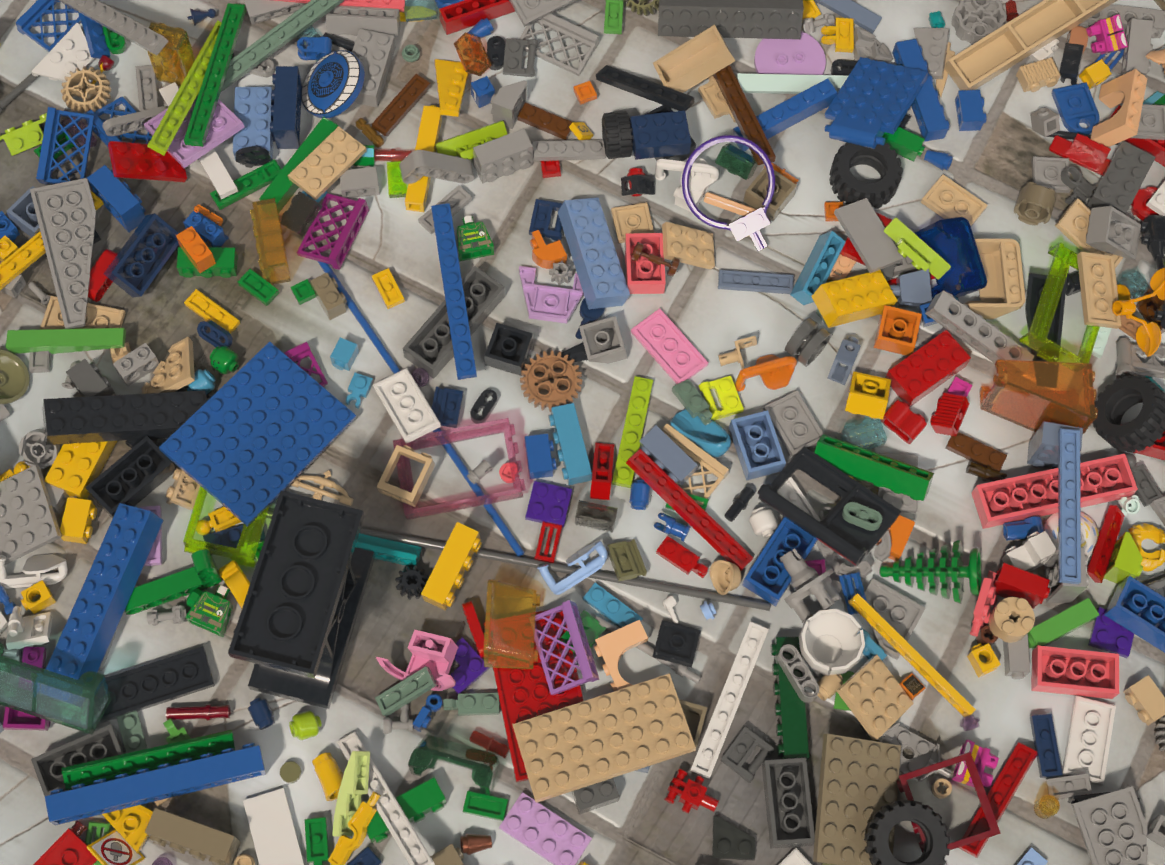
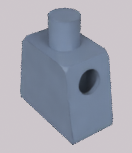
M929 269L900 275L896 279L897 285H889L894 295L898 296L899 305L919 307L920 305L932 302Z
M848 337L847 340H842L827 379L843 385L846 384L861 347L856 338Z

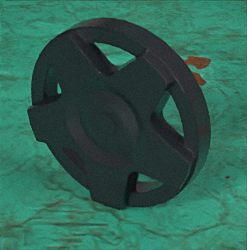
M244 147L236 151L235 160L247 168H252L253 166L268 163L270 161V152L261 147Z

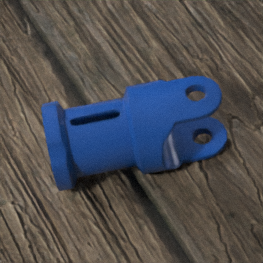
M659 513L658 518L665 521L666 525L655 523L654 527L668 535L673 534L684 542L691 526L681 524L675 518Z

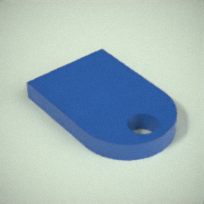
M1087 83L1053 89L1051 94L1065 128L1073 133H1092L1093 126L1099 123L1100 117ZM1079 123H1085L1088 128H1082Z

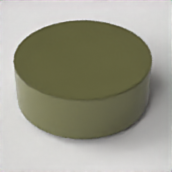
M286 762L280 768V776L286 783H295L301 777V768L295 762Z

